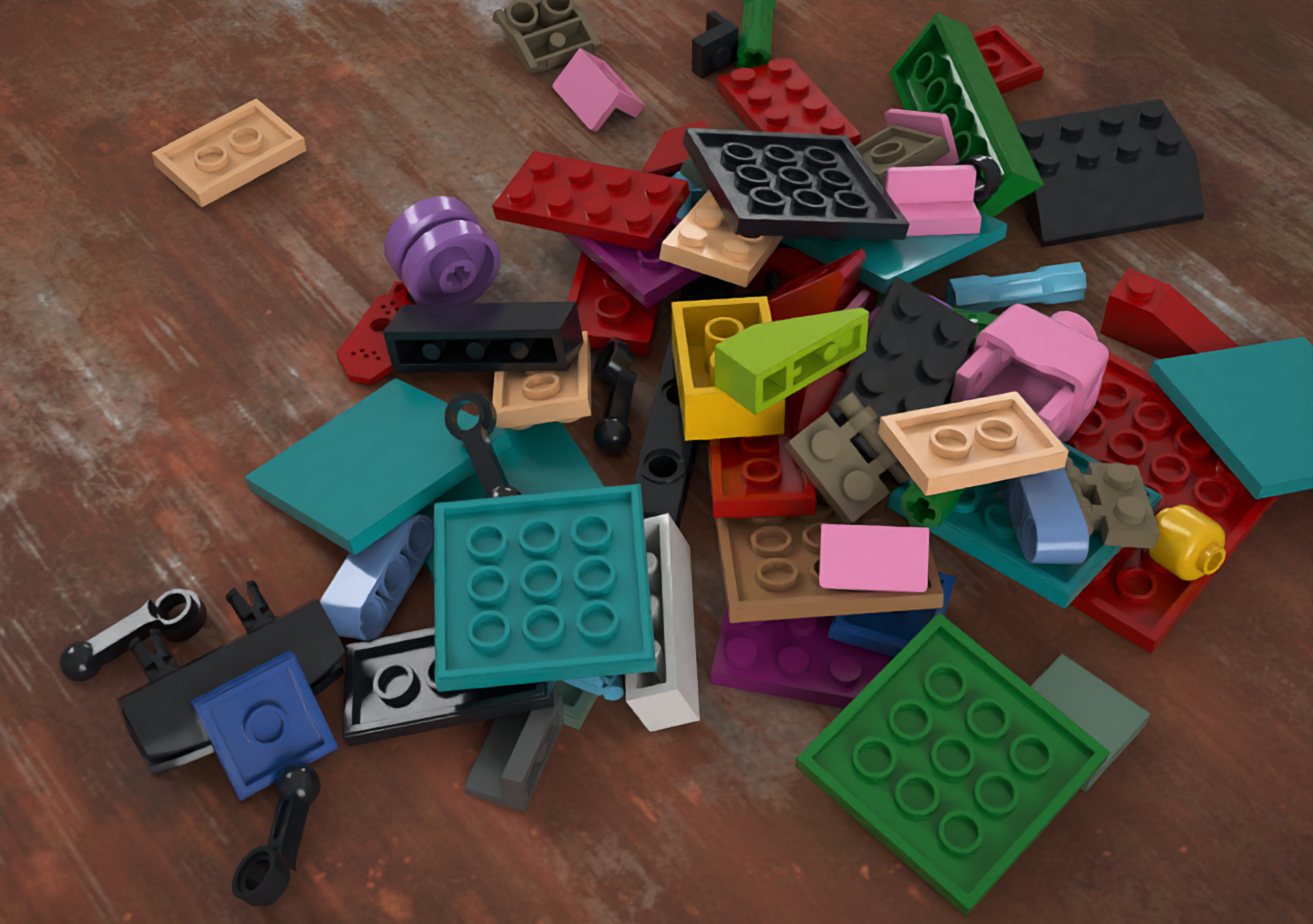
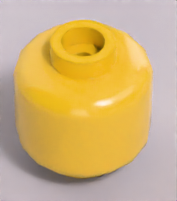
M1189 505L1166 508L1155 515L1160 535L1155 548H1148V553L1156 563L1178 578L1187 581L1196 580L1205 574L1210 575L1219 569L1225 559L1226 552L1224 549L1225 533L1217 522Z

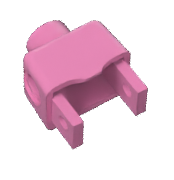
M1014 304L977 335L973 355L956 371L950 404L973 400L976 397L984 398L1017 391L1060 441H1068L1096 404L1103 374L1109 359L1108 348L1098 341L1096 332L1091 324L1077 313L1059 311L1048 317L1024 304Z

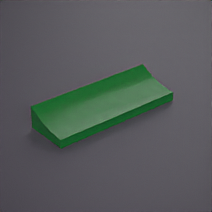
M936 12L889 71V75L904 110L939 113L948 116L960 162L973 155L980 154L991 157L999 165L1002 179L996 193L982 201H974L978 211L994 218L1014 202L1043 187L1044 182L968 25ZM979 168L983 180L987 183L984 171Z

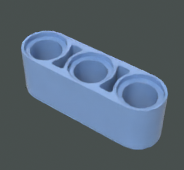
M1065 468L997 481L1026 562L1031 564H1082L1085 561L1089 549V531Z
M414 514L357 555L349 553L320 601L338 636L368 641L378 639L383 633L434 545V524L428 516Z

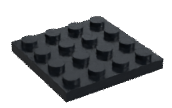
M686 128L682 144L735 235L751 239L759 238L760 236H783L791 240H799L803 237H824L832 241L858 238L873 242H884L887 239L905 240L910 225L847 136Z

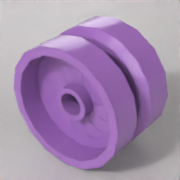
M436 196L414 204L403 211L391 225L384 241L385 258L417 305L470 304L480 298L492 285L500 268V252L487 231L480 226L477 218L468 206L455 197Z

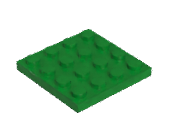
M938 612L796 758L795 767L963 915L967 916L1101 767L1111 752Z

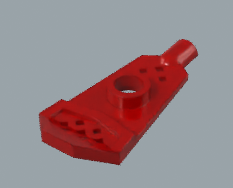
M395 281L389 294L378 296L337 351V360L349 382L372 386L393 371L384 335L376 331L385 329L402 305H412V302L406 298L408 290L403 282Z

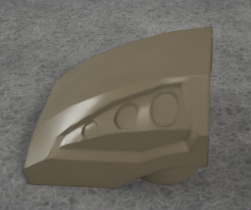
M514 0L507 8H504V12L502 9H498L493 14L492 20L500 25L513 49L516 51L523 67L529 73L546 71L569 63L579 48L593 53L601 47V42L588 17L573 0Z

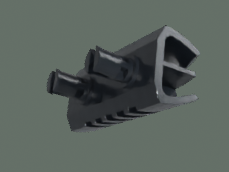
M253 580L246 581L247 594L252 606L246 602L235 587L226 595V600L233 607L247 633L182 666H178L159 629L149 630L156 655H152L137 636L131 640L128 648L135 655L149 683L118 698L117 703L127 732L152 774L181 766L214 752L190 703L195 698L288 650L294 652L314 697L345 673L342 665L339 663V660L345 653L344 647L318 599H312L279 617H275L259 591L257 583Z

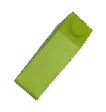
M861 307L752 325L715 345L714 385L756 415L866 352L869 312Z

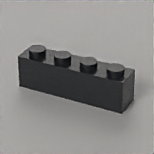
M576 301L402 305L383 331L393 373L568 371L584 343Z

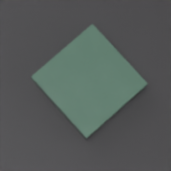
M1061 654L1030 686L1111 752L1107 760L1081 788L1084 792L1095 783L1147 725L1150 717L1149 712L1064 654Z

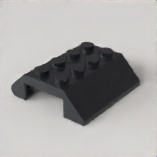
M1162 99L1015 123L1044 182L1043 187L1031 193L1026 218L1042 248L1203 219L1204 206L1196 152Z

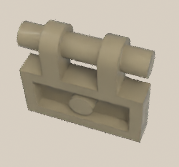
M853 392L837 403V406L849 420L840 428L828 412H826L784 445L785 449L845 525L855 522L891 493L878 477L886 469H888L899 484H902L911 477L879 436V425L875 421L879 416L870 405L864 407ZM857 433L862 436L877 455L869 463L865 461L850 442V439Z
M1067 457L1065 471L1087 523L1089 536H1091L1093 531H1100L1104 545L1154 549L1160 532L1138 466L1122 463L1089 462L1085 474H1082L1081 470L1074 466L1073 460Z

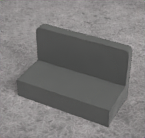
M553 692L554 707L495 718L465 782L466 794L522 812L526 811L564 724L562 694Z

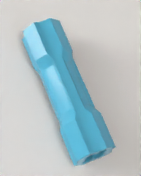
M1072 262L1042 266L1033 272L997 277L977 275L947 279L944 294L946 304L951 307L973 312L989 313L995 308L1012 306L1017 303L1040 302L1043 304H1056L1084 300L1087 282L1081 263Z

